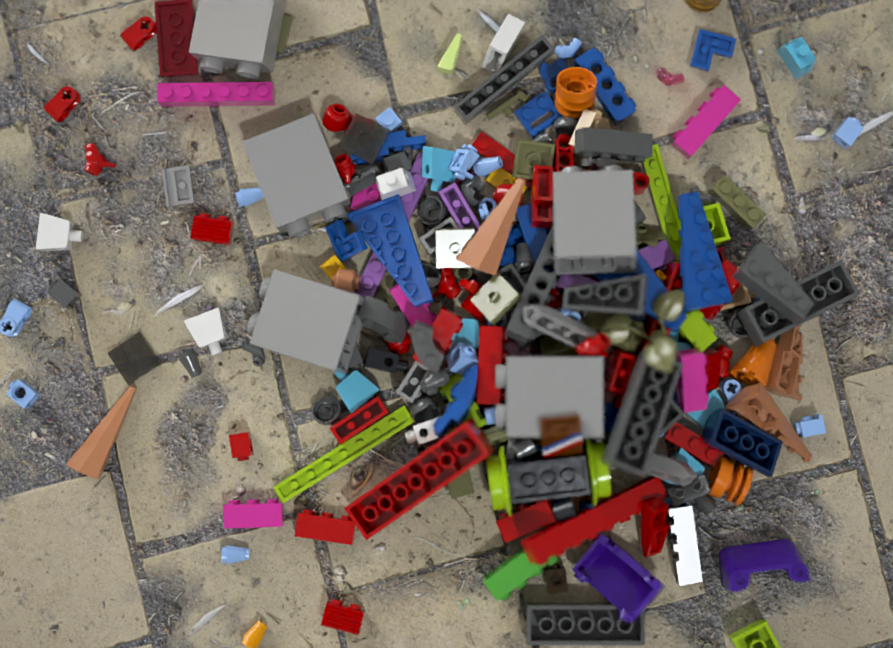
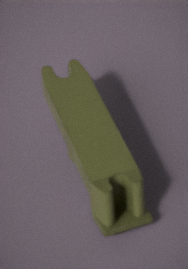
M519 91L517 95L489 113L487 118L490 121L502 112L506 117H509L514 113L510 106L519 100L525 103L529 98V94L527 95Z

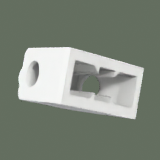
M403 168L376 177V186L381 201L397 194L403 196L416 191L411 173Z
M40 213L36 241L37 250H71L72 241H83L84 232L74 230L73 222Z
M220 308L184 320L199 348L209 347L212 356L223 352L219 342L226 340L227 335Z
M439 417L413 426L414 430L405 433L408 443L418 441L419 444L439 438L434 434L433 425ZM451 427L444 434V436L453 432ZM425 428L428 430V435L424 433Z

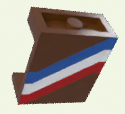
M580 415L540 419L543 458L583 454Z

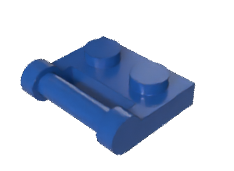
M546 91L514 112V115L532 139L553 125L557 118L563 117L555 109V104ZM551 111L554 114L534 129L531 127L532 123Z

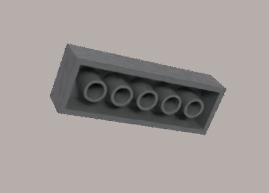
M842 260L796 282L814 303L806 317L796 324L792 323L763 300L739 311L737 314L754 346L757 347L858 296L860 292Z
M645 350L639 351L601 461L603 464L636 477L646 476L683 367L682 363L674 360L672 372L655 369L646 362L644 357Z
M526 603L527 645H645V610L634 622L629 621L627 623L619 616L620 611L612 603Z

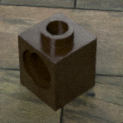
M553 564L549 568H545L547 592L549 594L568 592L565 567L560 564ZM554 573L561 574V580L558 583L551 581V576Z

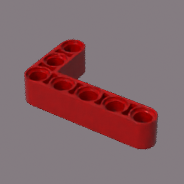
M567 134L559 135L554 143L556 146L553 172H561L566 167L574 166L573 147L569 145L571 137ZM559 144H565L567 148H562ZM559 161L566 162L567 166L561 165ZM633 172L634 195H641L649 185L650 179L645 173ZM636 181L640 182L643 186H638Z

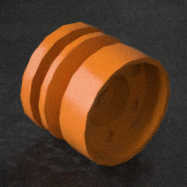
M570 67L562 70L557 76L554 101L555 109L558 113L565 117L580 118L584 109L591 111L594 108L597 88L596 76L591 71L581 67Z
M721 456L716 467H713L709 477L711 493L708 494L720 498L726 492L725 501L730 502L732 500L734 505L739 506L750 489L753 469L748 466L744 469V465L740 463L733 470L734 461Z

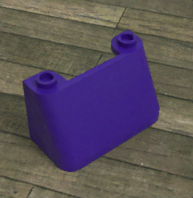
M601 534L572 568L575 572L574 577L581 583L586 581L618 608L620 611L619 616L627 623L629 621L634 622L666 587L605 534Z
M788 539L722 548L718 555L722 586L731 592L745 590L750 583L749 573L779 569L785 570L791 580L795 582L810 581L809 571L796 545Z

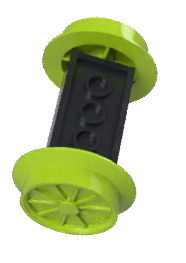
M584 437V450L581 455L543 458V455L525 457L521 460L519 458L506 460L508 473L506 472L503 446H501L498 455L486 457L493 511L505 509L509 517H512L509 489L512 503L590 494L592 505L596 506L598 498L611 496L609 467L601 463L605 452L604 442L591 443L588 437Z

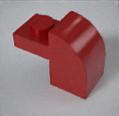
M462 278L458 284L469 293V296L462 303L461 307L472 317L482 322L486 317L470 299L484 285L480 282L476 283L472 279L469 282Z

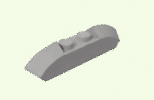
M543 305L524 307V321L528 325L575 348L585 340L599 334L594 329L552 308Z
M653 453L646 473L682 486L690 484L697 477L694 470L686 462L674 456L667 458V456L661 453Z

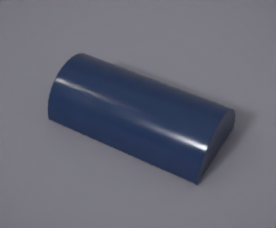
M722 408L715 410L709 416L702 431V441L705 444L766 477L773 476L783 443L779 439Z

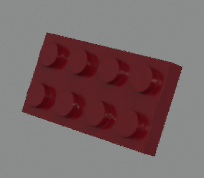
M193 0L154 2L160 77L199 75L198 60L189 53L195 22Z

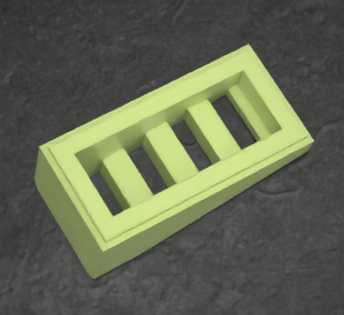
M457 33L437 67L439 72L453 74L462 42L461 34Z

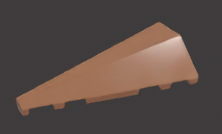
M516 179V183L506 192L499 205L495 206L478 228V232L468 241L464 250L457 255L456 260L477 270L496 275L526 180Z
M800 325L781 334L768 383L765 387L772 394L794 400H802V395L799 394V383H802V377H799V369L803 360V334H800Z
M762 383L745 387L726 405V411H733L739 415L740 419L747 420L760 430L783 442V445L788 447L787 451L790 453L795 452L803 457L802 461H811V453Z
M130 386L67 462V466L95 479L101 478L137 388Z

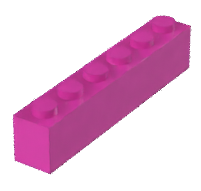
M273 82L157 83V102L161 107L275 106V86Z

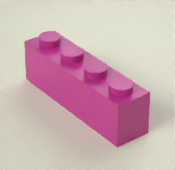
M725 85L720 89L716 87L709 95L712 99L708 103L704 101L697 109L699 111L696 117L692 115L685 122L687 127L683 132L679 129L672 137L675 141L671 145L687 159L696 152L741 100Z

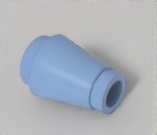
M500 156L480 158L473 164L474 172L478 177H485L503 167Z
M260 187L239 189V192H235L239 207H247L264 198Z
M229 545L221 547L222 563H227L228 565L249 560V548Z

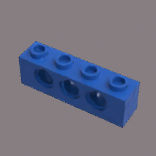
M593 47L576 58L574 65L591 71L593 66L600 68L601 72L599 74L593 73L597 79L595 97L616 126L635 113L636 104L631 97L628 98L625 94L626 89L624 85L615 79L613 69L605 64V58L601 51H597ZM608 82L611 85V89H604L601 83ZM617 97L621 100L622 104L615 105L612 99Z

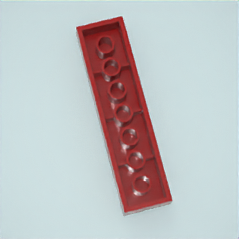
M471 418L344 509L363 537L368 540L490 455L494 449Z

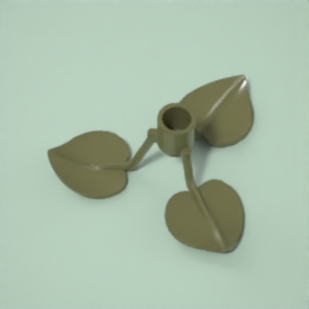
M681 290L666 292L655 300L653 312L656 316H660L661 330L653 331L651 336L630 326L631 318L626 314H615L608 318L602 325L600 333L607 335L611 344L618 345L628 338L629 330L634 331L652 342V345L648 346L644 353L646 362L655 369L672 372L677 354V345L666 335L667 330L663 320L672 322L679 317L684 306V292Z

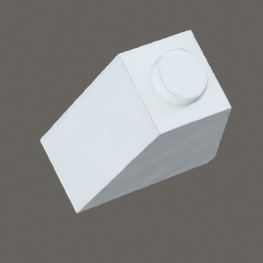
M510 14L507 15L489 45L481 66L482 68L494 74L504 66L521 34L525 22Z

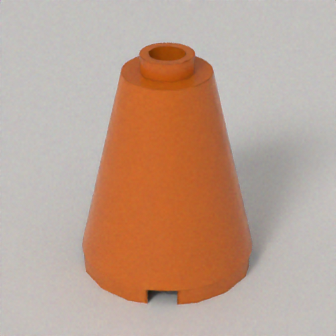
M771 339L757 347L753 344L732 367L730 371L732 378L740 384L743 381L748 386L762 383L765 388L777 347L774 343L775 340Z

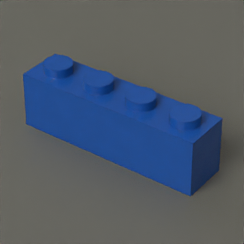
M531 204L517 207L515 216L522 232L524 243H527L535 265L549 233V228L531 227ZM543 267L546 272H552L550 267Z

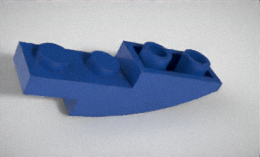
M405 130L385 134L357 149L351 155V160L353 163L356 162V165L367 164V161L370 160L379 163L382 162L383 158L389 157L390 150L393 153H399L407 148H411L413 151L423 149V146H426L425 135L406 137Z
M475 364L471 369L468 368L464 372L461 382L456 383L452 387L451 397L454 403H449L445 409L446 413L442 418L439 417L433 425L434 434L440 439L452 424L460 427L470 412L478 385V366Z

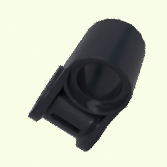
M571 496L554 498L553 511L558 522L577 516V510Z

